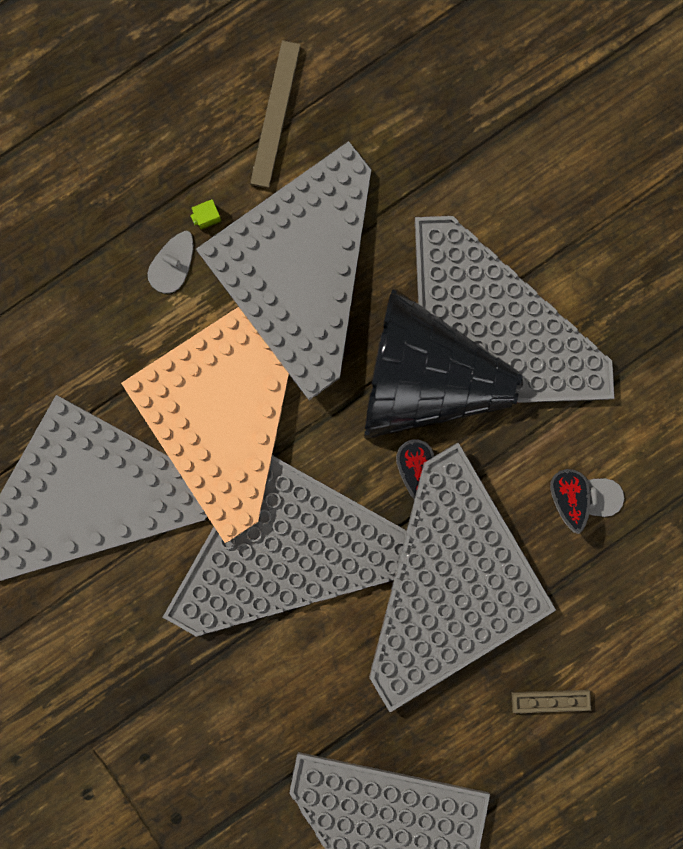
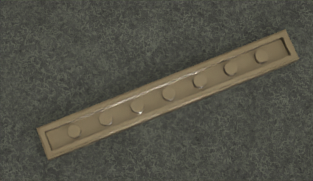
M283 40L281 43L250 182L252 186L266 189L270 187L300 52V44Z

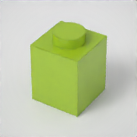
M213 199L192 207L194 214L191 215L194 225H199L201 230L222 222Z

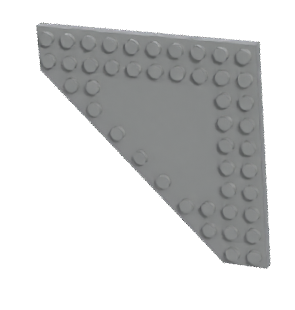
M349 141L196 248L199 255L308 400L338 380L341 374L371 169Z
M454 216L415 217L418 304L434 316L436 315L452 328L460 331L473 342L481 345L495 357H499L517 369L518 373L522 374L520 386L517 385L515 392L519 393L517 403L614 399L612 360L607 355L605 356L599 351L596 345L577 331L578 329L567 319L565 320L552 305L544 301L530 285L522 281L508 265L500 261L497 255L478 241V238L468 229H465Z
M56 395L0 493V581L204 521L207 515L168 455Z
M459 443L454 444L423 464L369 676L389 712L397 709L556 611Z
M272 456L259 522L227 543H224L215 527H213L163 618L194 636H200L389 582L395 578L406 530Z
M301 752L297 753L289 792L326 849H480L490 797L489 792Z

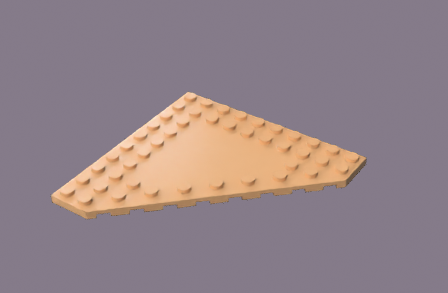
M239 307L121 383L224 543L229 542L259 522L289 376L288 372Z

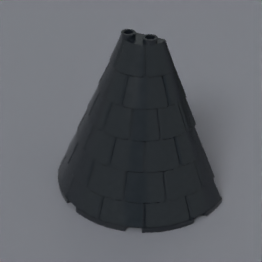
M392 289L373 374L372 391L369 397L365 423V439H372L386 434L390 435L435 423L439 424L458 418H466L485 412L489 413L511 408L512 404H517L519 393H515L517 385L520 386L522 374H519L517 369L499 357H495L481 345L473 342L436 315L434 316L398 289Z

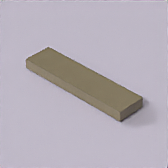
M590 690L511 692L513 713L591 711Z

